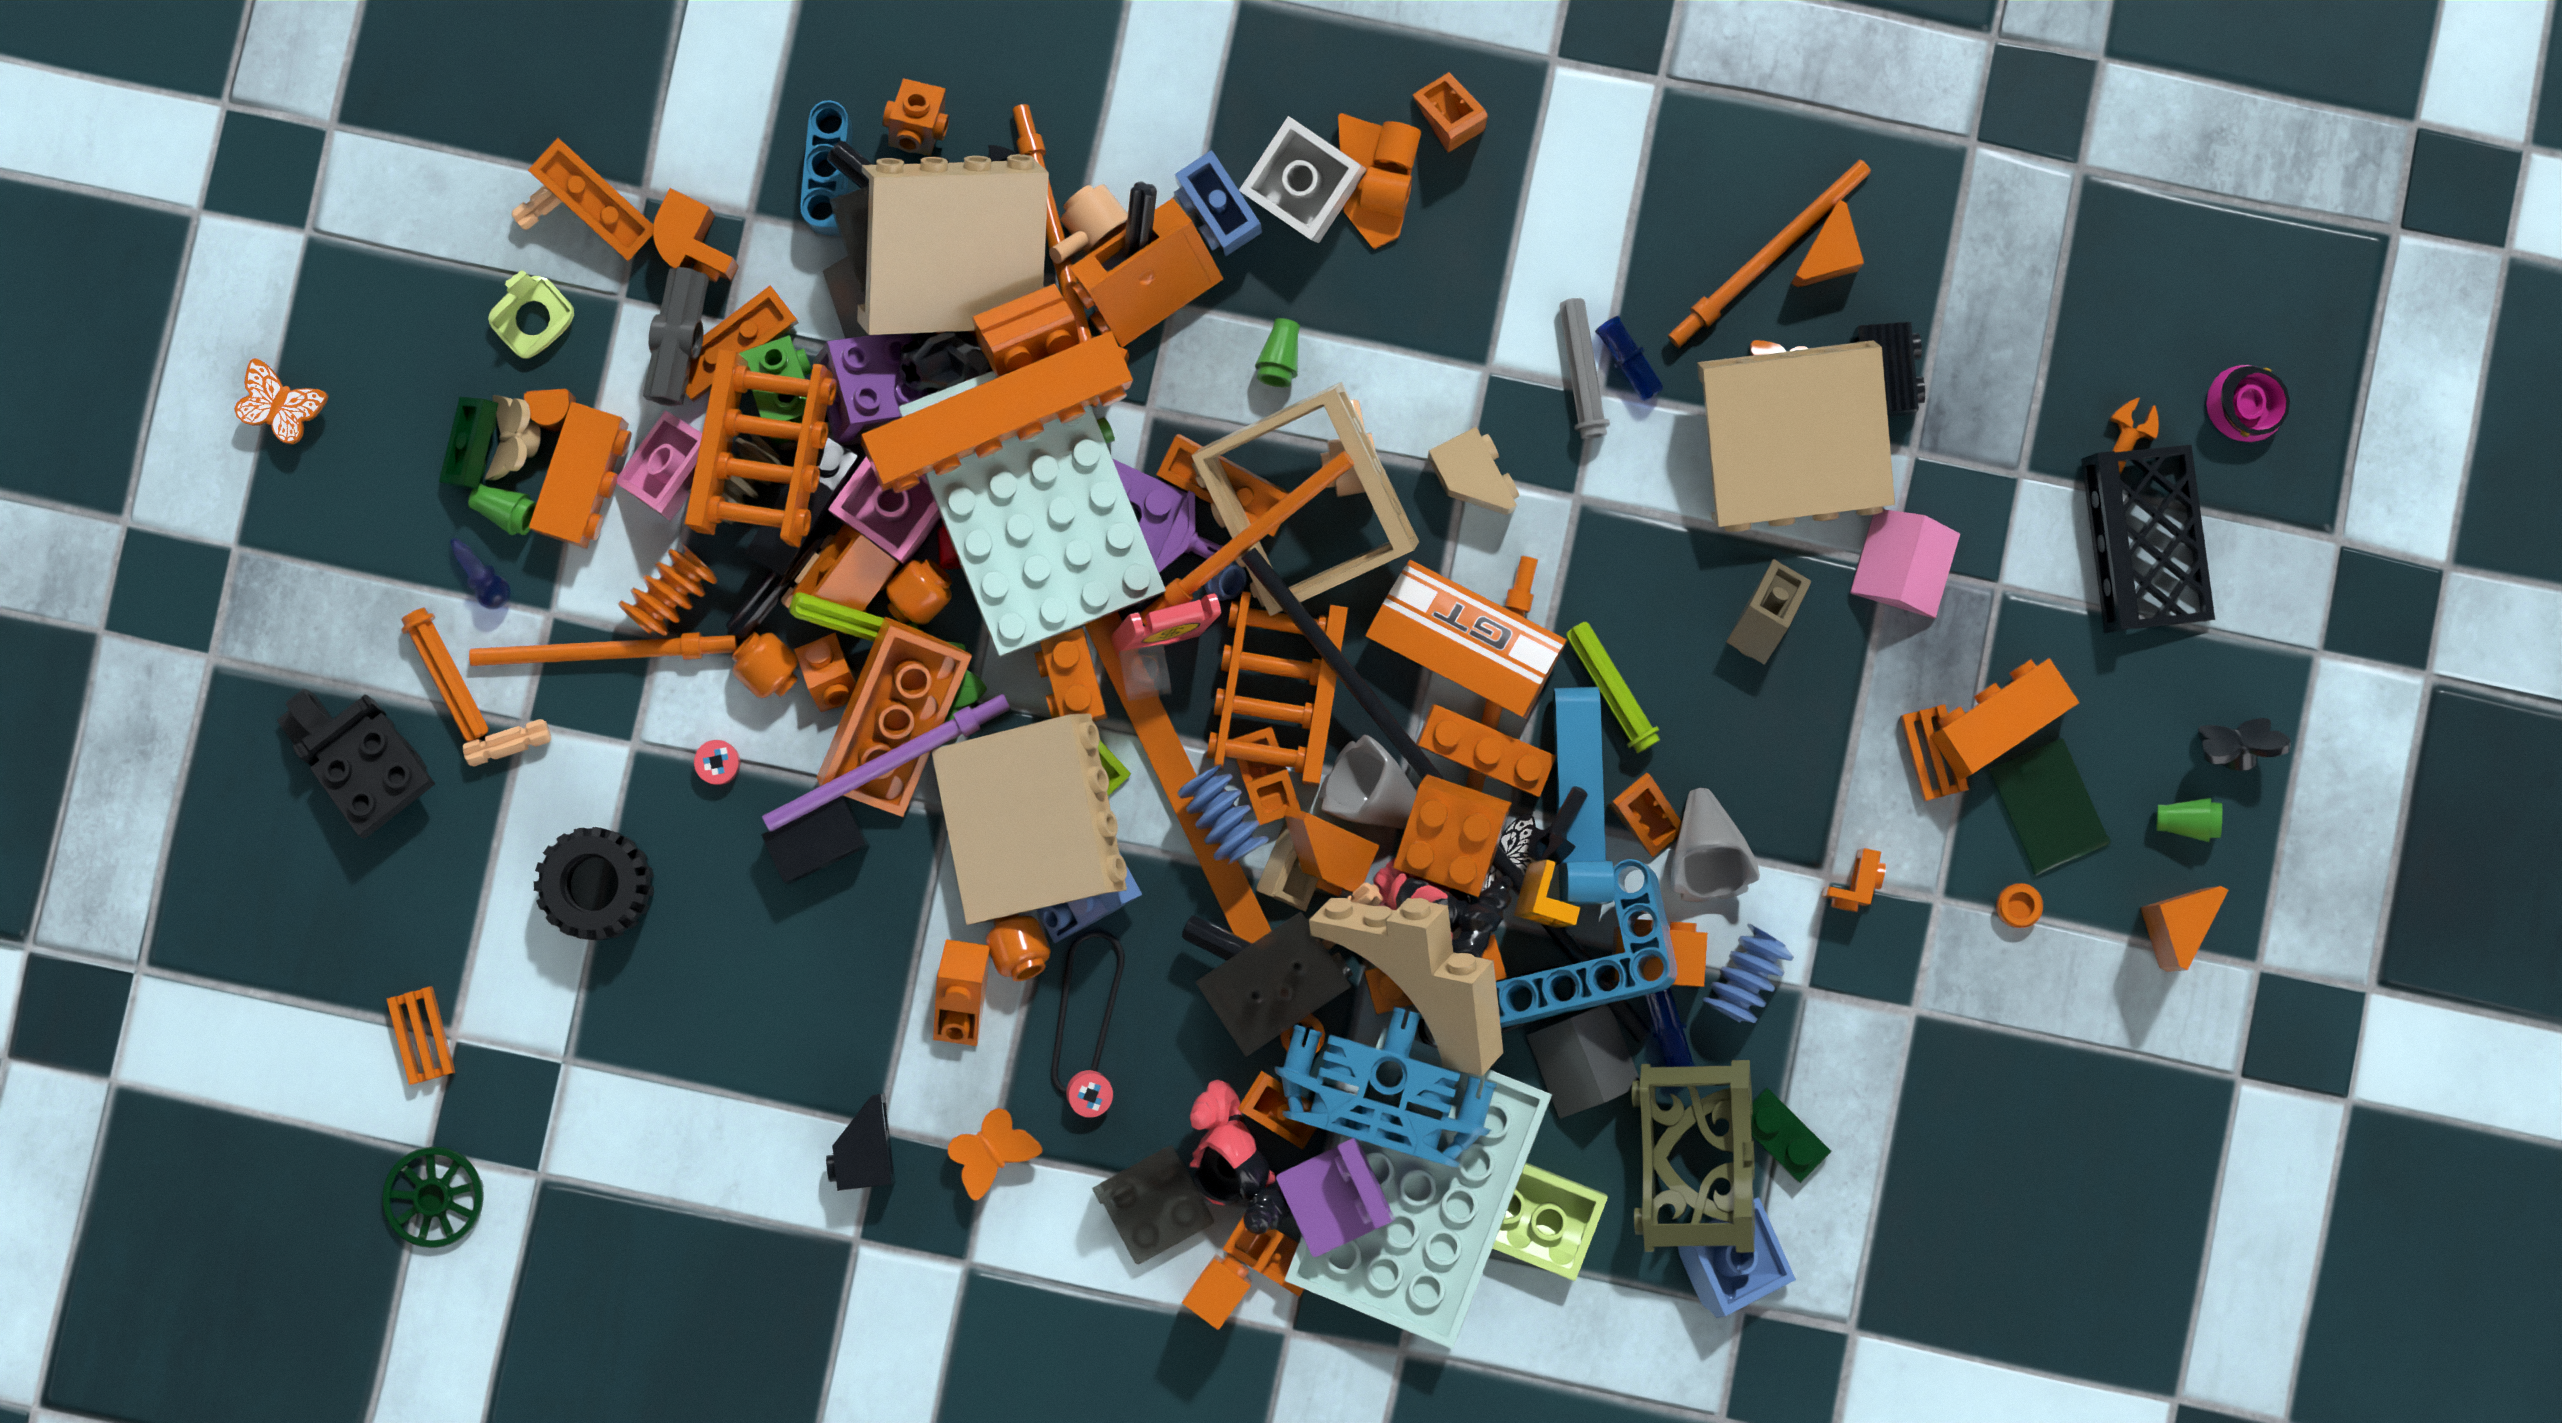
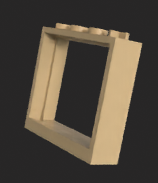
M1342 382L1201 447L1192 455L1194 460L1192 466L1197 474L1195 479L1200 487H1207L1214 501L1211 504L1213 516L1221 528L1227 527L1233 539L1251 524L1218 456L1325 407L1347 454L1354 462L1353 467L1389 542L1288 587L1299 602L1414 551L1419 543ZM1258 541L1239 556L1236 562L1241 568L1246 566L1253 580L1250 583L1252 595L1254 598H1258L1261 606H1265L1271 616L1283 609L1241 559L1255 547L1271 566Z

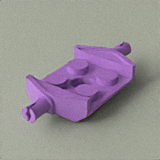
M1112 459L1130 504L1135 506L1140 513L1139 526L1159 574L1183 553L1189 554L1192 551L1208 559L1223 547L1198 536V532H1195L1194 492L1188 491L1186 493Z

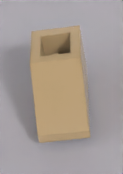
M1474 427L1428 451L1427 458L1447 496L1504 515L1515 511L1517 505L1514 499L1519 497V492L1511 476L1508 473L1501 475L1494 460L1499 458V454L1488 434L1481 437L1477 427Z

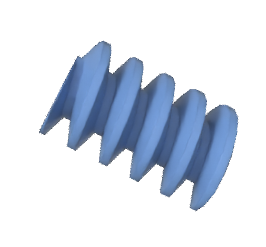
M1220 764L1187 782L1177 792L1179 798L1194 797L1186 808L1188 814L1203 812V815L1195 823L1196 828H1212L1204 839L1206 845L1220 843L1221 846L1213 854L1214 859H1230L1228 864H1231L1261 847L1269 839L1267 836L1253 838L1251 835L1260 823L1258 820L1243 821L1244 816L1251 807L1249 805L1235 807L1233 803L1242 792L1240 789L1225 790L1226 785L1233 776L1231 774L1217 776L1216 771L1222 765Z
M1749 923L1747 926L1755 937L1740 936L1738 942L1746 952L1731 951L1729 954L1730 959L1737 967L1722 966L1720 969V973L1728 983L1713 982L1711 984L1712 990L1719 998H1703L1705 1003L1739 1023L1741 1021L1752 1023L1757 1021L1756 1016L1749 1007L1751 1005L1765 1007L1767 1003L1759 995V990L1774 992L1775 986L1767 978L1768 975L1783 976L1785 972L1777 964V960L1792 961L1794 958L1785 947V944Z

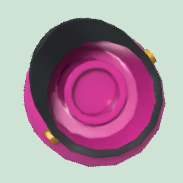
M2238 365L2221 372L2215 378L2209 388L2206 404L2211 421L2221 433L2237 441L2255 442L2266 439L2283 424L2289 413L2290 398L2287 387L2278 376L2271 373V369H2261L2251 365Z

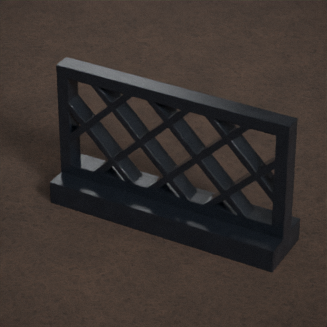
M2192 444L2124 452H2099L2082 458L2104 633L2215 620ZM2179 456L2182 475L2173 485L2156 470L2166 457ZM2155 458L2151 465L2144 461L2145 459ZM2131 461L2144 472V475L2133 489L2120 480L2118 462ZM2150 478L2168 492L2157 509L2138 495ZM2123 494H2124L2125 496H2127L2126 499L2124 500V502H2123ZM2174 497L2187 509L2188 518L2180 529L2163 515V512ZM2132 502L2151 516L2139 533L2126 524L2125 512ZM2156 522L2174 535L2162 553L2145 539ZM2128 537L2133 540L2130 545ZM2180 541L2191 549L2194 562L2186 572L2168 558ZM2138 546L2156 559V562L2145 577L2132 568L2131 556ZM2162 566L2180 579L2168 597L2151 583ZM2134 581L2139 584V585L2136 587V589H2135V583H2134ZM2186 585L2198 594L2200 612L2188 614L2174 602ZM2146 590L2160 601L2162 605L2153 618L2139 619L2137 600L2143 591ZM2168 609L2175 614L2172 616H2164Z

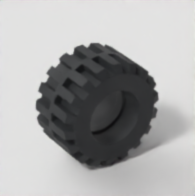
M582 827L573 829L574 832L569 835L562 834L556 838L558 842L554 846L548 845L544 850L543 854L546 857L543 863H537L535 869L536 872H539V879L534 881V891L539 892L540 897L536 902L539 909L546 912V920L551 925L560 928L559 931L566 935L595 941L606 940L611 937L617 938L624 935V931L628 928L633 929L640 923L637 919L641 914H646L650 907L647 905L649 896L654 895V887L651 886L650 881L654 874L652 868L648 867L646 863L648 858L644 851L639 850L635 846L636 843L630 838L604 828L592 827L587 829ZM598 857L609 861L614 866L618 876V889L614 899L605 908L590 911L580 907L574 900L571 892V880L576 868L582 862L589 858Z

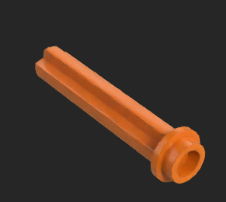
M425 607L417 609L401 619L404 625L401 630L403 634L408 633L464 740L470 742L479 739L489 732V728L432 622L435 619L434 614H428Z

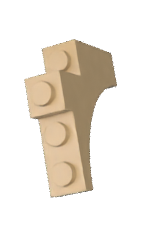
M1330 898L1309 919L1311 936L1329 940L1359 954L1387 974L1404 991L1421 1013L1433 1035L1442 1060V1068L1483 1076L1503 1054L1494 961L1474 957L1469 953L1453 952L1447 905L1432 903L1423 898H1407L1397 910H1391L1386 906H1371L1351 902L1346 898Z

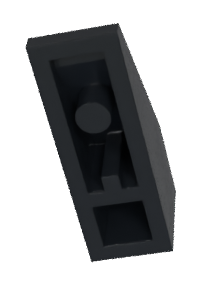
M827 437L825 447L819 449L816 466L820 470L819 484L817 490L814 493H810L808 510L811 512L810 530L807 536H802L800 547L790 546L780 539L781 528L761 525L746 550L745 556L783 579L830 513L828 508L855 473L858 456ZM789 484L784 486L771 509L785 511Z

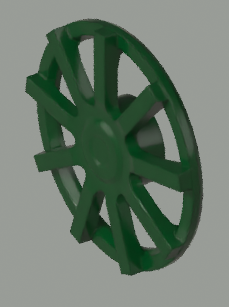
M444 1147L420 1148L403 1156L390 1170L383 1187V1209L392 1229L405 1241L424 1248L444 1247L466 1236L479 1220L483 1207L484 1186L477 1170L464 1155ZM426 1155L427 1179L422 1180L407 1163L415 1158ZM435 1155L446 1156L454 1160L442 1178H437ZM462 1166L470 1176L472 1183L453 1188L450 1187V1180L459 1167ZM400 1170L416 1185L414 1191L391 1190L393 1181ZM474 1190L475 1201L473 1210L453 1202L455 1195ZM390 1198L412 1199L414 1206L395 1219L391 1209ZM447 1210L455 1211L469 1218L465 1225L456 1233L446 1215ZM417 1213H422L424 1218L418 1237L409 1234L400 1226ZM433 1217L439 1218L446 1238L426 1240Z

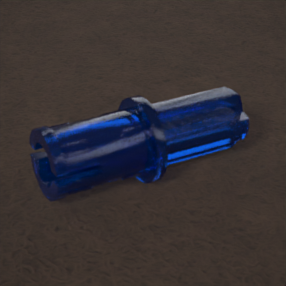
M1619 315L1611 318L1595 330V333L1599 335L1616 361L1614 368L1622 370L1641 400H1649L1663 390L1662 383L1643 356L1645 352L1644 347L1638 348L1621 322Z
M1671 988L1645 995L1656 1031L1652 1032L1653 1038H1658L1666 1067H1696L1684 1033L1687 1025L1680 1021Z

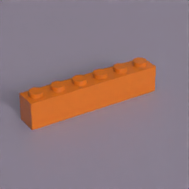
M1109 331L861 434V444L882 492L893 488L895 493H899L919 484L918 477L934 470L936 475L939 476L957 469L962 465L959 459L976 453L978 458L989 456L1003 448L1002 441L1014 436H1018L1020 441L1032 438L1044 431L1043 424L1058 418L1061 424L1073 421L1086 413L1084 407L1100 401L1103 407L1116 403L1127 396L1125 390L1130 388L1133 378L1112 331Z

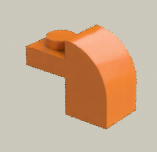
M669 188L657 212L653 226L654 242L661 257L671 269L677 267L690 268L693 263L695 264L693 270L706 274L711 281L717 282L719 276L732 281L739 267L734 258L702 243L715 218V214L710 207Z

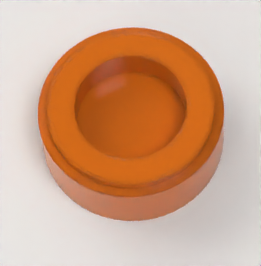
M2023 883L2013 884L2004 888L1998 895L1996 911L2001 921L2012 928H2025L2036 923L2041 917L2043 900L2034 887Z

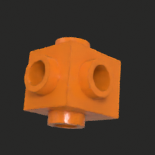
M903 78L895 102L888 100L883 115L882 125L889 128L888 146L899 148L908 153L931 156L936 140L943 141L948 128L949 115L945 114L946 89Z

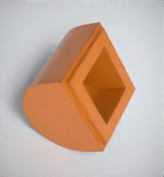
M567 389L526 391L524 393V400L529 404L530 418L547 431H561L571 401L576 403V397Z

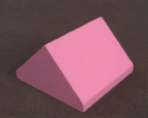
M665 410L618 475L616 484L671 521L690 495L687 489L692 488L702 433Z
M1883 509L1882 513L1872 515L1850 593L1935 619L1960 533L1926 515Z

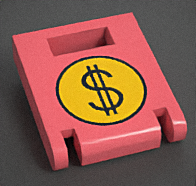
M1215 593L1208 594L1201 601L1196 600L1150 612L1145 617L1147 626H1143L1139 613L1128 615L1111 635L1116 657L1201 636L1221 614L1217 595Z

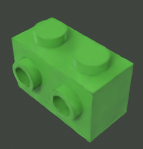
M790 335L739 353L748 361V366L753 372L806 379V375L812 374V368L805 349L796 351ZM752 390L762 418L802 423L807 397ZM769 437L773 447L791 441Z

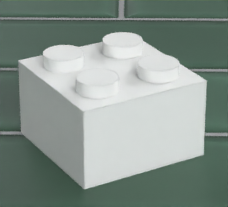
M1288 116L1239 191L1310 240L1319 243L1368 169Z

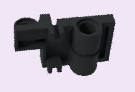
M303 688L286 701L289 711L277 719L280 726L293 742L294 746L292 748L299 758L312 766L310 768L357 835L364 840L435 785V782L427 773V766L419 754L397 732L394 727L395 724L385 716L387 713L384 709L378 706L376 701L366 694L333 719L317 696Z

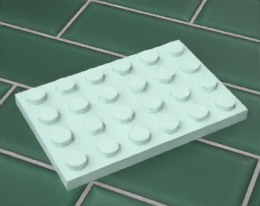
M994 371L988 372L899 406V414L902 418L998 377ZM1090 405L1084 407L1086 413L1073 421L1061 424L1058 418L1043 424L1044 431L1032 438L1020 441L1018 436H1014L1002 441L1003 448L989 456L978 458L977 454L974 453L959 459L962 465L946 474L937 476L934 470L924 474L998 658L1161 595L1166 591Z
M1387 1028L1382 1030L1376 1046L1378 1049H1383L1388 1033ZM1417 1040L1413 1041L1409 1058L1442 1067V1060L1437 1048ZM1385 1061L1377 1069L1378 1080L1387 1087L1396 1086L1403 1078L1402 1068L1394 1061ZM1490 1069L1483 1076L1460 1072L1459 1082L1456 1081L1455 1084L1456 1093L1454 1098H1451L1450 1104L1452 1106L1449 1117L1455 1119L1459 1115L1468 1084V1076L1481 1079L1476 1094L1477 1098L1481 1096L1485 1080L1497 1084L1484 1124L1485 1128L1492 1131L1487 1136L1480 1135L1467 1150H1463L1455 1159L1461 1163L1459 1167H1451L1359 1140L1396 1220L1318 1257L1311 1255L1302 1236L1284 1281L1448 1348H1454L1552 1097V1094ZM1369 1080L1365 1097L1399 1106L1404 1089L1393 1095L1382 1094L1375 1090ZM1408 1102L1406 1109L1439 1119L1442 1118L1443 1114L1442 1111ZM1442 1129L1437 1149L1444 1152L1454 1141V1136L1458 1132ZM1341 1135L1338 1145L1352 1139V1137Z

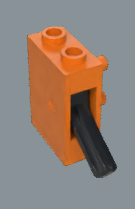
M1143 181L1136 182L1130 190L1126 229L1069 267L1078 281V284L1072 287L1075 294L1087 310L1091 307L1095 310L1089 316L1101 335L1112 331L1116 342L1122 348L1224 279L1192 220L1173 198L1155 209L1157 190L1153 184H1146Z

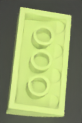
M1526 1163L1492 1249L1576 1281L1608 1196Z

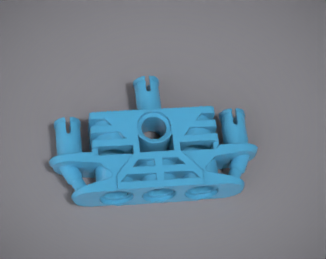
M1394 1006L1383 1049L1329 1035L1327 1042L1330 1044L1329 1049L1324 1052L1323 1059L1325 1063L1324 1066L1320 1067L1317 1078L1309 1074L1322 1032L1310 1029L1306 1045L1303 1047L1302 1043L1307 1028L1294 1024V1031L1284 1066H1274L1275 1073L1281 1076L1284 1095L1288 1099L1290 1111H1282L1284 1117L1456 1168L1461 1164L1455 1160L1463 1150H1467L1480 1135L1487 1136L1492 1131L1485 1128L1484 1124L1494 1089L1497 1086L1496 1083L1485 1080L1481 1096L1477 1098L1476 1094L1481 1079L1468 1076V1084L1459 1115L1455 1119L1449 1117L1452 1106L1450 1102L1451 1098L1455 1096L1456 1081L1459 1082L1461 1073L1409 1058L1419 1020L1422 1017L1421 1014L1410 1011L1406 1027L1402 1029L1401 1026L1406 1009ZM1394 1061L1402 1068L1403 1078L1398 1085L1387 1087L1381 1084L1377 1077V1069L1381 1063ZM1327 1077L1359 1087L1358 1093L1354 1094L1324 1085V1079ZM1369 1080L1375 1090L1382 1094L1393 1095L1404 1089L1400 1105L1395 1106L1365 1097ZM1301 1086L1316 1092L1311 1111H1303ZM1411 1102L1442 1111V1118L1439 1119L1406 1109L1407 1104ZM1442 1129L1458 1132L1454 1136V1141L1444 1152L1437 1149Z

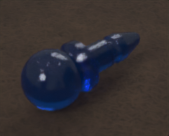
M453 538L450 544L454 556L458 562L462 563L461 566L470 576L467 585L475 589V597L478 603L490 610H496L506 605L511 595L509 583L503 577L495 574V569L492 565L484 567L478 557L473 555V551L469 546L459 539Z

